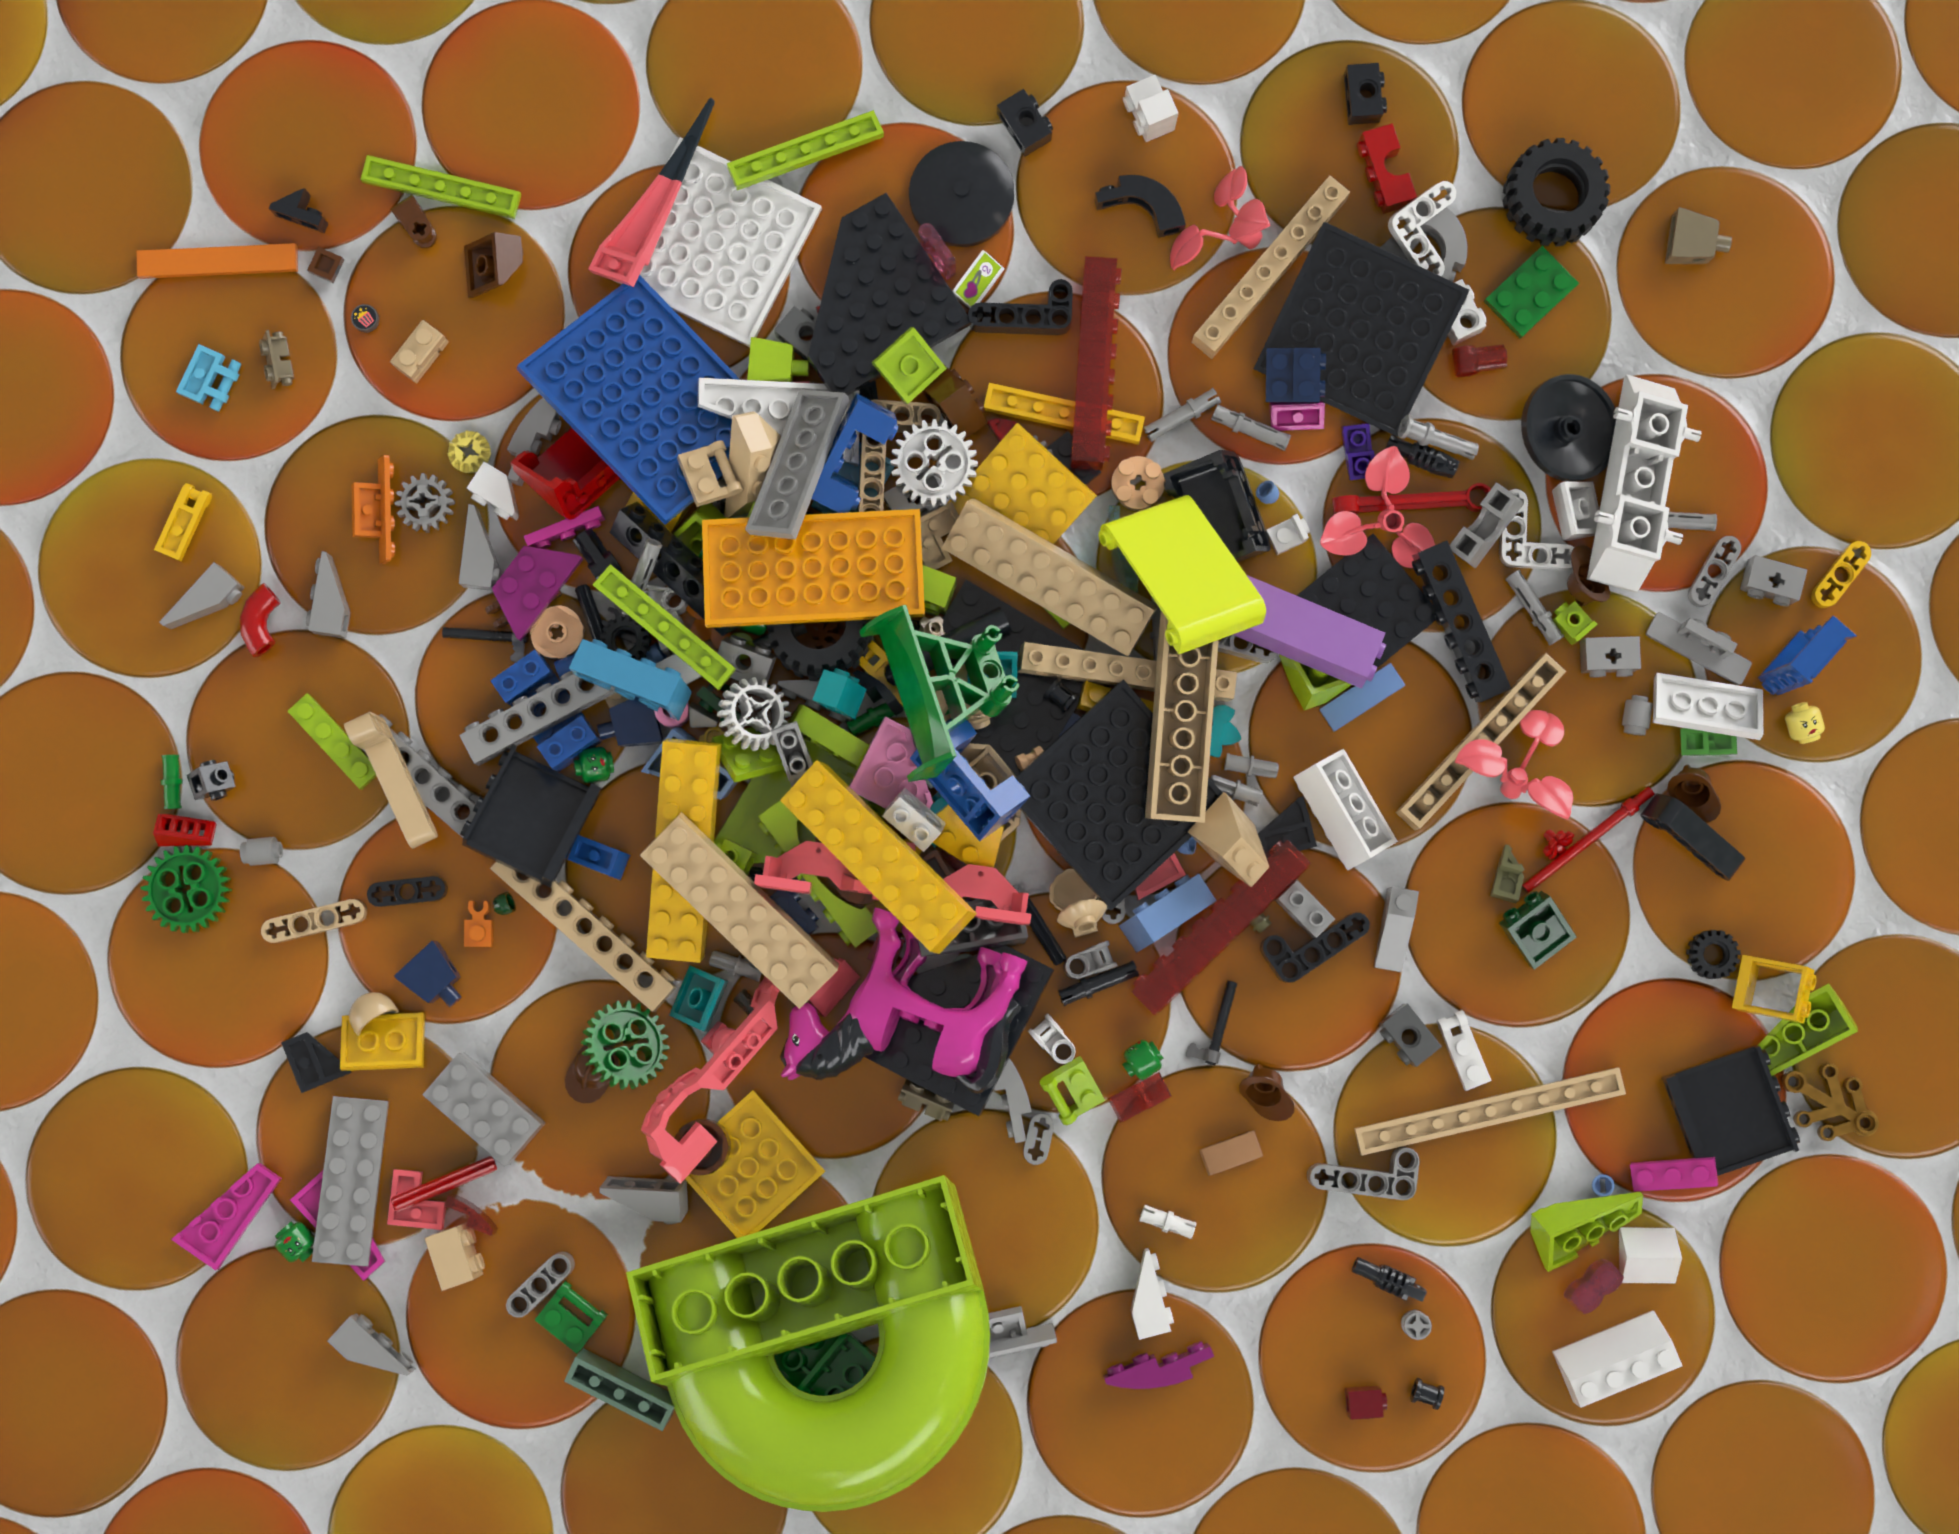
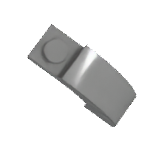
M1419 202L1416 206V211L1423 217L1427 215L1428 207L1425 203ZM1446 207L1420 227L1425 234L1431 236L1437 242L1440 248L1441 259L1445 266L1441 277L1453 282L1456 271L1461 272L1466 263L1467 239L1460 221Z

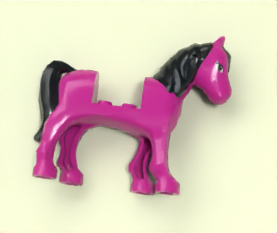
M875 907L872 922L878 931V945L866 979L851 999L844 1017L830 1032L822 1025L816 1008L810 1003H805L800 1009L797 1006L792 1008L790 1012L789 1035L780 1054V1059L785 1065L780 1076H788V1080L796 1079L800 1075L815 1080L837 1077L840 1073L861 1062L864 1056L871 1055L874 1050L884 1051L894 1034L899 1018L902 1017V1019L918 1024L920 1019L925 1021L924 1025L928 1026V1028L941 1032L932 1063L934 1071L950 1077H956L969 1091L975 1094L991 1088L999 1080L1004 1070L1008 1053L1010 1023L1021 1010V1004L1013 998V995L1019 989L1021 974L1025 970L1028 961L1003 952L1000 954L996 951L980 947L977 960L981 965V982L977 994L965 1008H943L924 999L907 986L915 971L926 962L927 956L921 957L917 938L904 925L901 931L906 939L905 955L901 963L892 972V962L901 945V940L895 930L899 920L891 912ZM977 1071L974 1078L969 1077V1075Z

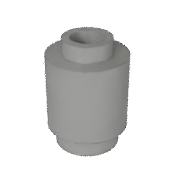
M1632 695L1631 700H1626L1622 721L1624 733L1645 736L1646 730L1650 727L1653 703L1648 702V697Z
M276 837L248 839L247 842H242L240 845L241 861L250 866L276 864L279 862V858L283 856L282 843L278 842Z

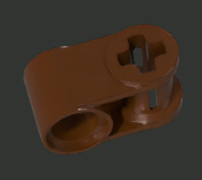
M413 195L390 208L403 229H406L418 247L429 248L435 244L437 240L436 231ZM424 230L425 234L421 236L419 232Z

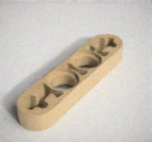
M349 899L272 918L264 922L261 934L270 943H280L358 924L366 918L367 907L360 900ZM352 904H354V907L360 908V912L356 914L355 919L351 915L342 916L344 922L341 923V914L337 909L338 907H341V912L351 910ZM326 910L332 911L335 918L334 922L329 926L321 922V914ZM299 917H305L308 921V927L303 932H298L294 927L295 920ZM272 924L276 927L288 925L291 935L288 936V931H281L277 933V938H275L274 935H269V930L273 929Z

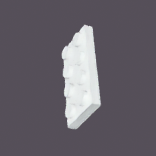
M1656 673L1653 692V723L1760 740L1763 736V690Z

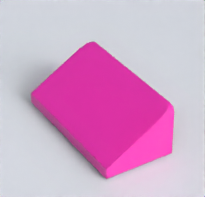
M1322 401L1270 402L1269 404L1270 425L1276 430L1324 429L1325 403Z

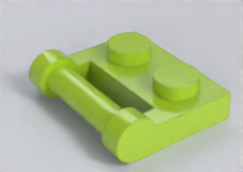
M1081 1056L1054 1070L1040 1080L1042 1089L1048 1092L1059 1111V1119L1063 1125L1072 1124L1078 1116L1105 1101ZM1061 1081L1065 1083L1075 1101V1104L1068 1107L1057 1087Z

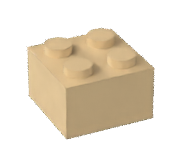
M467 1222L424 1238L442 1291L472 1281L483 1275L482 1269H485V1263L481 1253L477 1254L474 1246L476 1236L473 1228H468Z

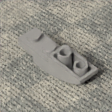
M544 398L535 404L518 426L507 448L511 455L517 456L523 451L528 450L538 456L542 446L540 438L551 441L553 435L558 434L561 427L560 415ZM511 467L507 478L511 483L522 486L524 481Z
M797 721L771 730L792 787L813 765Z
M1009 1058L994 1091L1003 1089L1006 1091V1094L1001 1095L1003 1110H1009L1011 1121L1006 1122L1008 1137H1014L1015 1143L1026 1141L1021 1114L1032 1112L1023 1081Z

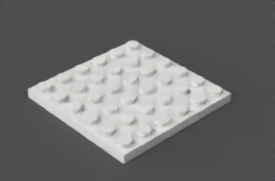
M679 138L671 156L676 151V149L682 142L683 138ZM697 146L648 266L644 265L640 276L674 311L750 347L751 337H757L822 210V206L769 180L737 191L727 169V163L730 161Z

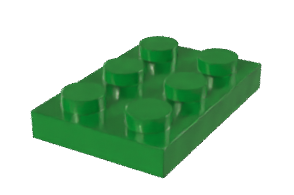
M1541 246L1497 287L1484 302L1521 339L1562 301L1579 282Z

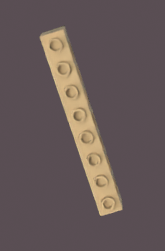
M1329 176L1194 334L1192 344L1209 358L1213 359L1314 240L1323 222L1328 223L1342 207L1350 191L1332 176Z
M1024 642L1020 646L1017 672L1082 682L1089 681L1115 686L1124 680L1131 689L1155 692L1157 661ZM1216 669L1214 700L1228 702L1234 699L1237 672Z
M1547 653L1540 656L1511 687L1512 689L1506 692L1395 813L1413 830L1421 829L1473 772L1468 767L1455 763L1460 750L1469 742L1477 739L1489 740L1498 745L1566 671Z
M495 862L490 868L652 1012H656L677 988L673 984L674 977L666 970L662 969L659 972L652 966L655 962L652 958H646L644 951L640 954L632 948L635 943L623 933L618 936L612 930L614 925L603 915L598 918L591 911L594 907L584 898L576 899L571 894L574 889L563 880L559 883L555 880L551 887L552 892L550 896L542 898L539 894L541 883L531 878L522 880L519 872L498 862ZM563 901H569L572 905V910L567 916L561 915L559 911V906ZM585 918L592 922V929L587 934H583L579 929L580 922ZM608 936L612 940V947L609 951L604 952L600 949L599 942L603 937ZM629 954L633 959V964L629 969L625 970L620 966L619 961L621 956ZM644 972H649L653 976V982L647 988L640 984V976Z

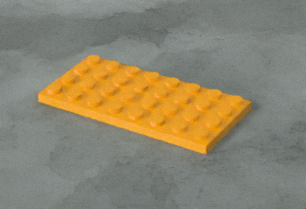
M920 509L805 515L796 539L750 535L745 530L749 518L702 520L706 628L872 620L902 605L907 606L910 618L925 617Z

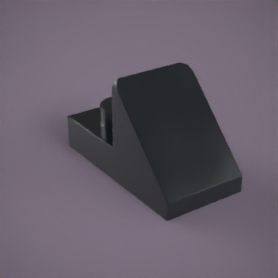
M305 188L271 203L269 206V210L276 217L325 233L328 226L320 211L307 207L311 195Z

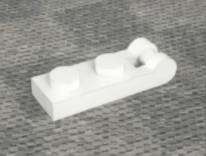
M1464 1011L1455 1012L1454 1016L1448 1019L1445 1017L1438 1019V1027L1464 1090L1467 1091L1492 1081ZM1459 1026L1461 1033L1453 1036L1451 1029Z

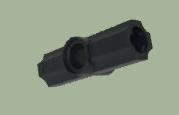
M592 528L583 531L573 540L588 562L587 566L596 579L600 577L610 564L623 574V569L610 550H606Z

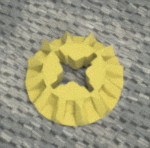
M466 430L456 434L453 440L449 442L447 455L451 464L457 470L464 473H475L483 462L488 463L491 449L484 436L478 432ZM473 444L472 449L478 456L469 455L467 458H464L465 453L460 447L468 448Z

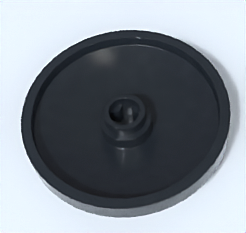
M949 142L931 150L917 164L909 186L910 207L918 225L934 240L954 247L975 246L994 237L1007 223L1014 205L1013 179L1005 162L991 149L974 142Z
M1559 375L1538 385L1528 397L1521 418L1522 438L1533 462L1547 475L1566 482L1582 481L1601 473L1608 466L1616 419L1613 418V415L1616 413H1614L1615 406L1612 400L1597 383L1580 375Z

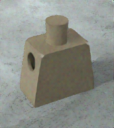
M1679 207L1672 214L1665 263H1709L1714 258L1715 251L1729 252L1732 237L1718 235L1720 223L1717 219Z

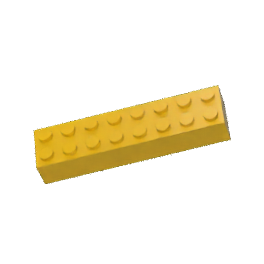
M671 738L663 741L655 838L682 812L714 843L722 743ZM653 869L646 958L700 963L705 957L708 921Z
M816 760L780 800L930 952L940 954L977 914L827 764Z

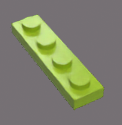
M306 693L288 710V713L359 789L362 790L377 776L368 756L359 747L353 745L346 732L309 693Z

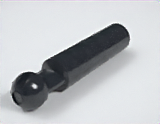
M999 606L941 635V637L969 643L975 635L982 634L990 625L997 626L1001 630L998 634L1002 633V635L1011 631V627ZM922 651L928 672L935 669L930 653ZM888 663L884 669V676L889 684L896 686Z

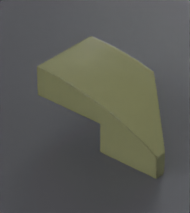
M1505 845L1500 856L1490 896L1516 904L1519 901L1524 879L1522 872L1525 869L1522 864L1519 865L1511 852L1512 848L1510 845Z

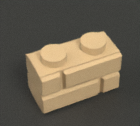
M422 320L390 362L397 370L417 384L439 356V351H443L449 341L438 330Z

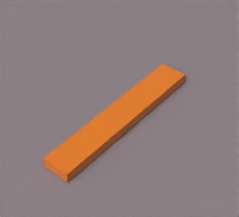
M295 243L137 251V277L139 279L298 272V246Z

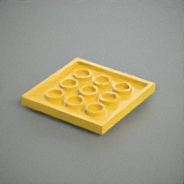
M1017 423L975 470L976 477L968 478L972 482V487L964 485L965 495L963 496L957 492L955 494L956 502L952 501L960 515L966 502L975 498L1043 539L1055 544L1097 495Z
M752 1090L718 1121V1123L725 1127L731 1140V1151L725 1164L707 1175L689 1174L685 1180L736 1238L759 1232L826 1170L756 1091Z

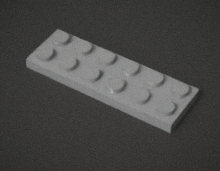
M799 389L745 530L750 535L787 539L797 538L850 398L846 393Z
M333 1096L312 1262L369 1266L389 1101Z

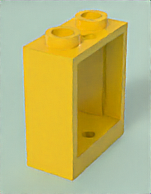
M1742 955L1732 1008L1742 1012L1804 1024L1805 1018H1808L1811 1011V1002L1808 1000L1810 991H1813L1816 986L1815 970L1807 966ZM1759 967L1801 974L1794 1014L1752 1006Z

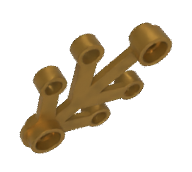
M1826 1063L1819 1069L1820 1076L1827 1082L1830 1096L1807 1084L1806 1078L1801 1072L1788 1071L1783 1075L1781 1082L1786 1091L1791 1093L1800 1092L1825 1106V1108L1810 1112H1796L1793 1120L1797 1126L1808 1127L1813 1122L1840 1115L1849 1121L1836 1126L1821 1125L1817 1130L1818 1137L1821 1140L1832 1141L1836 1136L1851 1132L1867 1137L1877 1131L1879 1126L1878 1118L1874 1112L1866 1109L1861 1091L1862 1082L1858 1078L1848 1077L1843 1082L1844 1090L1851 1093L1853 1110L1845 1105L1837 1077L1838 1068L1834 1064ZM1827 1067H1831L1833 1070L1830 1077L1825 1074ZM1792 1076L1796 1079V1084L1793 1087L1788 1084V1080ZM1852 1080L1856 1082V1088L1853 1091L1849 1088V1083ZM1802 1114H1805L1807 1117V1121L1804 1124H1801L1799 1121V1117ZM1862 1118L1867 1120V1126L1864 1128L1860 1126ZM1825 1128H1829L1831 1131L1830 1136L1827 1138L1823 1135Z

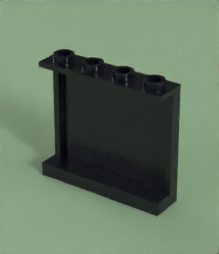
M513 745L510 752L504 751L498 763L501 766L498 774L490 776L485 787L488 789L485 798L479 797L473 809V812L476 814L472 822L467 820L460 833V835L464 836L462 845L551 888L600 795L601 787L593 783L588 787L516 752L517 746Z
M1754 1045L1662 1077L1691 1158L1715 1157L1717 1176L1789 1151H1799L1797 1143H1800L1798 1132L1795 1127H1790L1787 1117L1791 1116L1786 1102H1781L1779 1098L1780 1084L1775 1075L1771 1076L1768 1065H1771L1769 1055L1765 1049L1761 1050L1760 1046Z

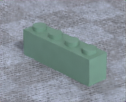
M584 1348L575 1357L564 1382L661 1431L664 1430L675 1410V1405L672 1403L669 1391Z

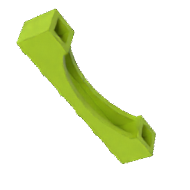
M778 801L758 816L761 819L758 825L767 837L772 834L778 842L774 847L780 855L800 845L797 830V821L799 819L781 801ZM800 874L797 876L798 880L804 878L806 882L812 883L811 894L809 895L815 902L820 899L826 907L822 912L831 924L836 921L842 930L838 934L847 946L852 943L854 947H857L877 932L872 922L873 915L866 906L858 908L845 902L830 891L815 875Z

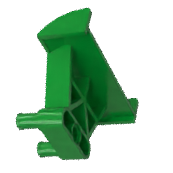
M902 605L877 616L859 631L861 637L880 635L922 765L907 775L908 782L938 777L957 756L949 733L979 710L988 717L998 716L1011 702L1012 694L1019 688V683L1015 684L1018 680L1012 675L1005 676L995 647V643L1002 636V633L998 634L1001 630L997 626H988L982 634L975 635L969 643H964L914 630L907 606ZM922 651L930 653L937 676L930 677ZM950 658L957 660L953 667ZM963 663L965 664L971 684L955 677ZM942 690L952 719L947 725L935 691ZM965 703L970 705L971 707L967 709Z

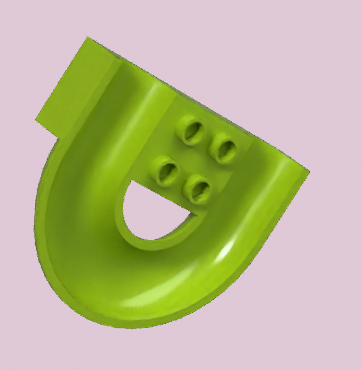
M945 1175L626 1272L651 1382L668 1387L680 1423L704 1459L732 1484L763 1501L801 1511L830 1512L863 1507L889 1498L926 1475L944 1458L969 1423L979 1401L989 1362V1312L956 1186ZM878 1324L879 1347L871 1369L858 1384L839 1394L818 1396L805 1393L787 1381L775 1362L774 1355Z

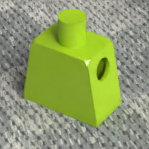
M751 337L747 380L793 382V376H809V360H795L794 348L791 344Z

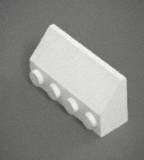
M1344 749L1293 777L1347 871L1398 842Z
M1653 1310L1552 1351L1572 1401L1580 1408L1682 1367L1670 1336Z

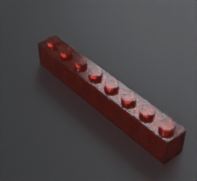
M1085 256L1070 468L1103 470L1104 462H1109L1110 446L1105 445L1106 436H1111L1112 420H1107V410L1112 411L1113 394H1109V385H1114L1115 369H1110L1111 360L1116 359L1117 344L1112 343V334L1117 335L1118 318H1113L1114 309H1119L1120 293H1115V285L1121 283L1122 268H1117V258Z
M1289 840L1284 843L1279 841L1270 849L1269 853L1271 856L1267 859L1269 868L1252 887L1242 880L1237 881L1230 889L1232 894L1226 900L1220 898L1210 908L1213 911L1206 919L1203 916L1198 919L1191 927L1194 931L1187 938L1181 936L1172 945L1174 951L1167 957L1164 954L1159 957L1152 965L1155 969L1148 976L1145 973L1142 974L1133 983L1136 988L1132 993L1153 1015L1157 1016L1311 866V862Z

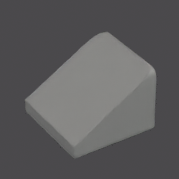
M690 703V727L717 726L719 722L717 714L708 712L696 703Z

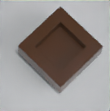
M318 247L307 271L334 284L344 259L337 254Z

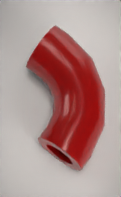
M265 583L261 584L245 601L240 615L241 636L253 657L261 656L275 644V640L267 629V620L270 613L281 602Z

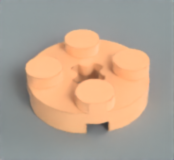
M1141 456L1130 457L1121 461L1115 469L1111 480V489L1114 496L1125 508L1142 511L1150 508L1161 498L1164 491L1165 478L1160 465ZM1136 477H1141V480L1146 483V486H1141L1140 490H1135V485L1130 483Z
M561 605L546 608L530 629L534 648L540 654L550 659H563L575 654L582 639H584L585 627L580 617L570 608ZM560 625L563 627L562 632L564 635L562 638L557 637L554 640L552 639L553 633L550 631L552 627L557 629Z

